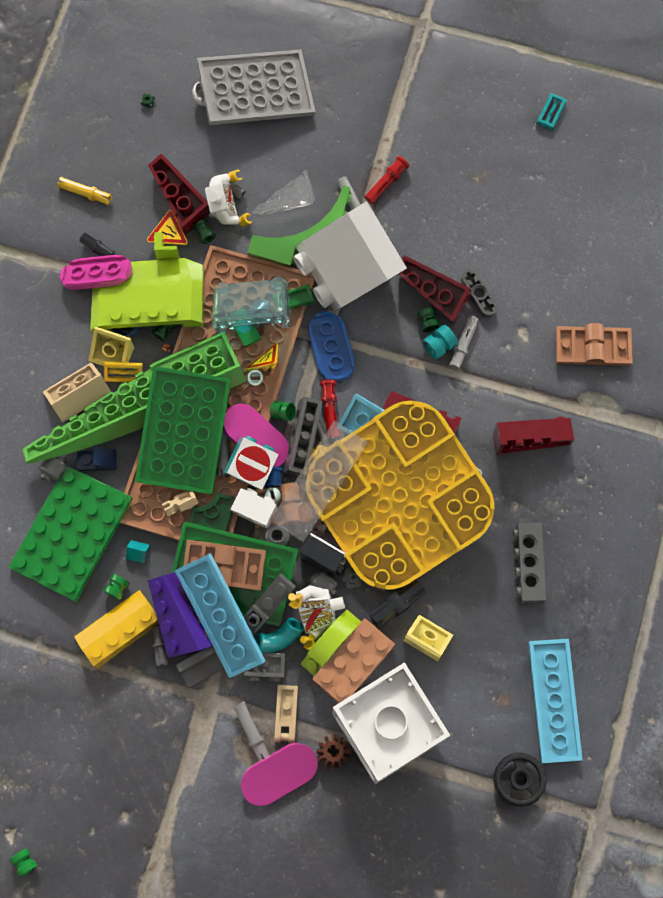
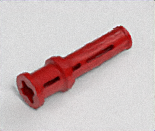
M397 156L396 161L386 168L383 177L364 196L365 200L373 204L393 181L400 178L399 175L410 167L409 163L403 157Z
M335 380L319 382L322 390V397L320 399L322 404H324L326 434L329 439L339 437L335 403L338 400L337 396H335Z

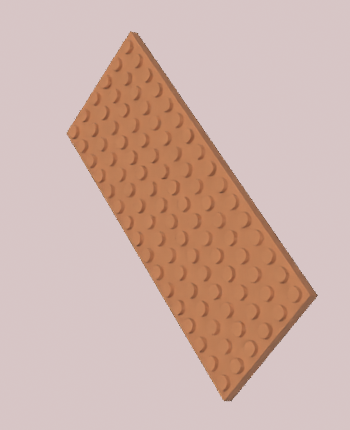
M210 245L203 265V326L184 327L182 325L173 354L224 332L247 382L229 389L226 410L236 404H247L270 422V406L273 401L277 400L307 307L303 306L278 313L273 294L308 284L312 292L315 278L311 273L304 276L300 270ZM267 300L274 306L275 315L267 327L256 328L262 340L245 348L227 315L242 307L248 312L255 301ZM277 343L279 348L276 367L273 370L269 367L266 372L262 368L256 369L262 373L263 381L260 385H251L248 381V374L251 371H246L245 368ZM251 377V380H260V377ZM232 441L229 442V459L236 447V444ZM139 449L124 492L131 496L133 500L120 524L179 541L183 523L189 522L192 508L184 511L179 509L174 514L167 516L162 504L166 501L174 500V496L186 490L135 482ZM216 469L213 493L207 494L193 491L198 501V504L193 507H202L209 504L214 499L216 493L237 497L240 489L247 490L249 485L231 476L217 477ZM233 512L227 530L230 533H234L239 518Z

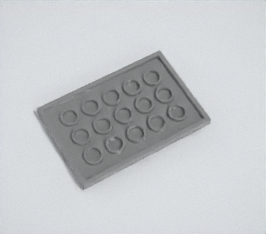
M302 50L197 58L196 62L209 125L315 115L316 111Z

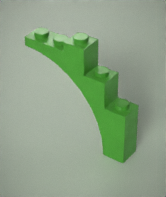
M342 187L337 202L331 211L308 230L296 235L280 238L252 235L247 255L288 267L291 264H295L293 256L297 255L294 251L298 252L296 249L298 244L347 213L344 210L346 204L349 205L351 201L350 187Z

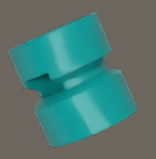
M442 325L435 331V335L430 334L422 340V343L430 356L437 360L446 353V350H451L458 344V340L449 327Z

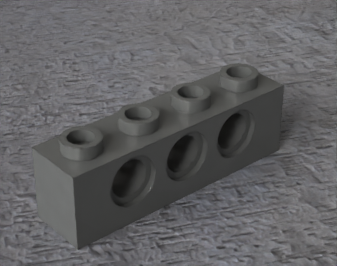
M305 396L298 401L283 474L297 478L307 475L322 401Z
M518 523L516 529H513V540L517 541V548H514V559L518 561V567H515V579L519 580V587H516V598L520 599V604H543L546 601L542 523ZM529 540L532 543V548H526L523 545V541ZM530 559L534 566L531 568L525 566L524 560ZM525 579H532L535 583V586H527L525 583Z

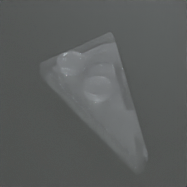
M304 170L297 179L291 180L285 187L271 195V198L264 204H259L252 211L253 218L315 204L307 170Z

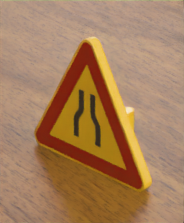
M172 210L166 213L147 238L149 243H154V232H162L165 244H188Z
M276 343L248 365L245 368L246 371L262 368L266 372L269 367L273 370L277 365L279 345Z

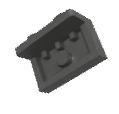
M262 653L265 662L243 673L244 677H248V681H260V677L268 678L269 682H280V678H284L285 654Z

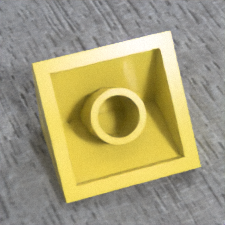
M95 327L89 361L104 366L105 361L129 362L134 350L131 338Z
M419 615L406 634L404 642L438 662L453 635Z

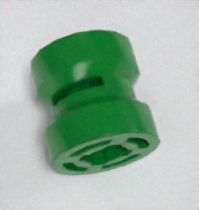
M273 401L270 406V416L275 420L292 421L296 415L295 404L292 402Z
M112 574L110 584L106 585L103 591L121 600L123 596L122 591L128 588L130 582L116 574Z
M27 848L9 859L12 866L17 868V874L20 878L38 867L36 861L30 858V852Z

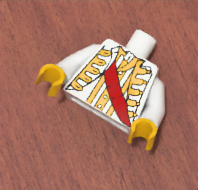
M240 170L214 176L209 183L210 187L205 188L210 213L224 225L240 224V226L245 227L252 223V221L249 222L246 219L251 216L249 213L241 217L237 216L229 181L234 183L242 180V178L238 179L236 177V173L240 172Z
M311 585L296 592V595L291 593L288 596V599L293 601L289 605L294 609H299L306 634L309 633V636L305 635L300 638V642L305 644L303 648L307 650L313 647L314 640L336 620L335 611L345 609L343 597L331 599L328 589Z

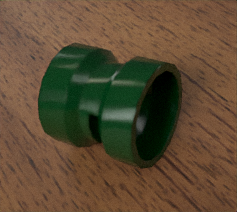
M426 308L417 313L418 319L422 323V332H432L440 327L439 320L435 317L436 311L434 308Z

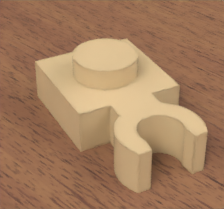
M186 490L174 496V500L164 502L162 506L167 516H170L179 509L180 511L191 509L194 505L198 504V501L193 491Z

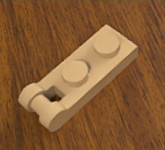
M278 685L274 743H281V741H288L289 744L295 743L298 686ZM281 727H289V733H281Z

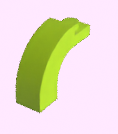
M348 610L343 612L309 650L301 665L315 676L361 621Z

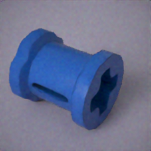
M274 466L268 476L266 488H275L283 485L281 483L282 467Z

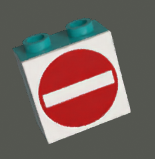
M246 436V438L240 437L223 473L262 490L279 454L273 452L274 448L266 444L263 446L256 444L257 440L250 436Z

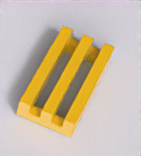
M105 361L104 381L131 382L136 377L108 376V374L136 375L141 371L143 372V363ZM108 367H109V368H132V369H138V370L108 369Z

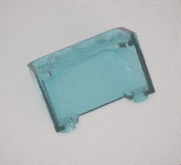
M283 277L232 284L222 282L214 287L212 325L217 334L222 332L226 334L228 327L230 330H233L234 326L269 322L272 326L277 322L282 324V328L292 327L289 284Z

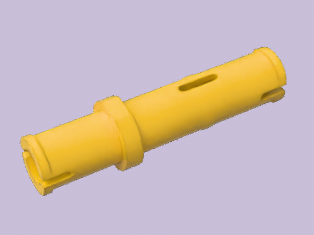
M64 177L59 178V181L62 182H58V188L87 197L90 201L96 200L106 205L110 204L108 199H112V194L100 191L94 186L88 187Z

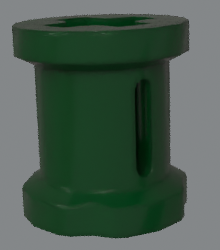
M207 219L200 220L193 226V229L200 235L202 244H207L216 238V234L210 229Z
M174 324L158 325L155 330H152V334L165 342L167 335L176 326Z

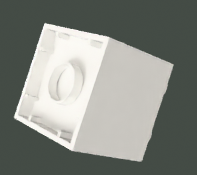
M405 662L333 707V716L375 785L450 736Z

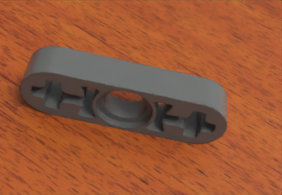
M473 269L465 270L462 274L461 282L463 285L471 288L472 293L470 297L484 318L494 317L497 311V304L479 274ZM468 275L469 277H474L473 283L475 286L473 288L471 280H466ZM482 290L484 296L478 298L474 295V291ZM486 305L489 308L492 307L491 312L489 310L485 311Z

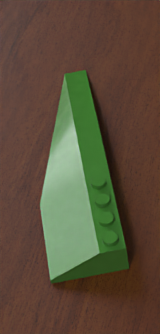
M219 333L150 365L151 369L145 373L139 372L135 375L136 378L128 384L124 382L116 392H109L84 408L85 412L77 416L75 414L69 418L70 422L60 427L59 425L55 427L49 436L43 435L23 448L26 463L31 464L66 455L143 428L153 366L230 378L229 389L247 382L225 333Z

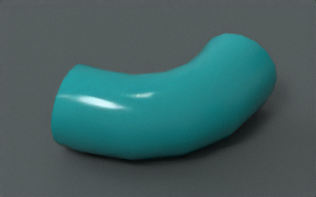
M288 618L278 630L271 633H256L253 637L261 653H274L293 644L304 631V626L300 621Z

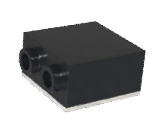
M311 533L300 550V559L321 572H327L333 579L336 574L340 576L345 568V553Z

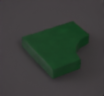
M216 493L214 499L209 504L192 508L189 523L227 532L232 515L231 507L236 497Z

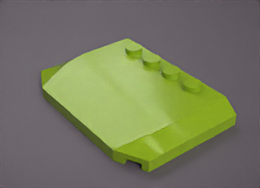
M186 258L131 262L133 271L125 282L116 286L92 288L90 326L92 333L95 327L111 332L113 328L183 324L184 327L203 326L204 267L202 264Z

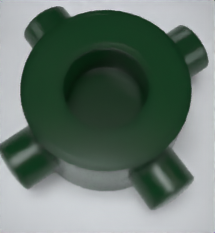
M143 94L140 104L151 108L153 107L155 97L150 94Z

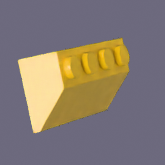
M139 590L77 634L75 639L92 665L98 669L148 633L152 627L159 625L156 612Z

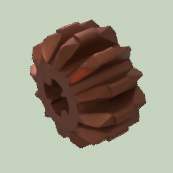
M332 734V741H329L328 737L325 736L324 740L327 744L318 743L324 749L316 750L317 754H323V756L318 758V761L321 762L326 759L323 765L325 768L331 762L332 770L335 769L336 762L342 768L343 764L340 760L349 761L343 754L351 753L350 750L343 749L349 743L345 742L341 745L343 737L340 736L337 742L335 741V734ZM332 746L339 750V755L336 754V757H331V754L327 752L328 749L331 750Z

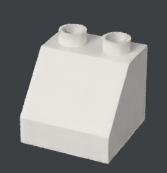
M367 201L296 246L299 253L293 256L301 273L304 276L311 273L319 286L315 287L313 292L319 303L324 308L331 305L334 311L406 269L401 257Z

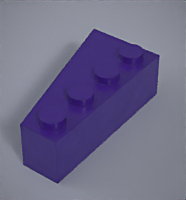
M176 572L147 580L168 658L213 646L210 639H207L204 633L205 629L202 623H199L195 610L189 603L187 594Z

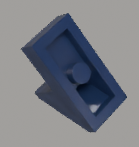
M94 446V450L77 451V471L117 470L116 450Z

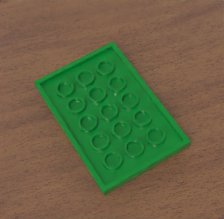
M153 366L135 482L207 494L213 493L231 382L230 378Z
M67 466L65 473L56 482L8 568L77 602L133 498Z
M189 522L183 523L171 573H175V570L184 566L187 540L266 550L261 590L228 587L243 616L280 574H283L289 581H292L299 549ZM287 598L265 623L281 626Z

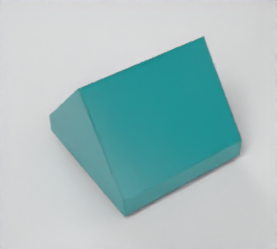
M131 540L126 549V559L145 564L150 545Z

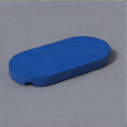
M319 312L313 316L308 325V335L318 371L326 380H335L336 383L343 382L352 375L355 368V359L344 321L333 312Z

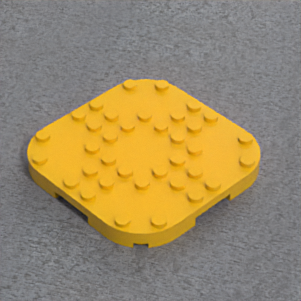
M403 401L392 405L375 416L371 421L319 453L308 469L306 490L311 504L345 553V557L356 574L373 587L396 589L409 584L480 538L486 532L493 519L494 499L489 486L443 416L426 403Z

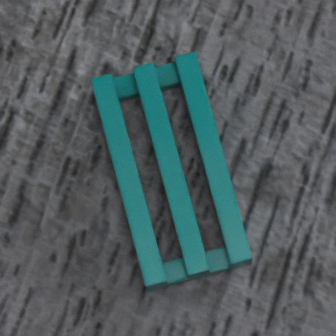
M551 93L536 125H543V128L546 129L547 127L550 131H553L567 99ZM552 99H555L546 120H542ZM560 101L562 103L551 124L549 123V121L558 105V102Z

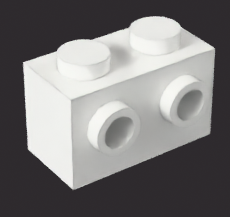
M241 488L231 507V511L268 529L278 509L277 505L274 504L275 500L267 496L263 499L257 496L258 493L249 488L247 490Z

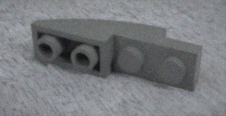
M280 574L257 602L243 616L253 636L296 587L283 574Z

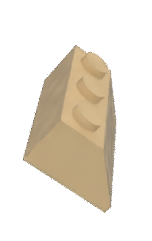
M92 362L43 391L62 423L69 421V418L75 414L85 411L84 408L111 392Z

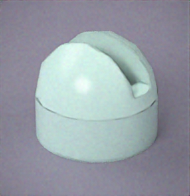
M252 370L248 374V381L251 385H260L263 381V375L258 370ZM251 377H260V380H251Z
M269 488L265 496L271 498L270 492L274 491V504L278 503L281 499L280 491L277 488Z

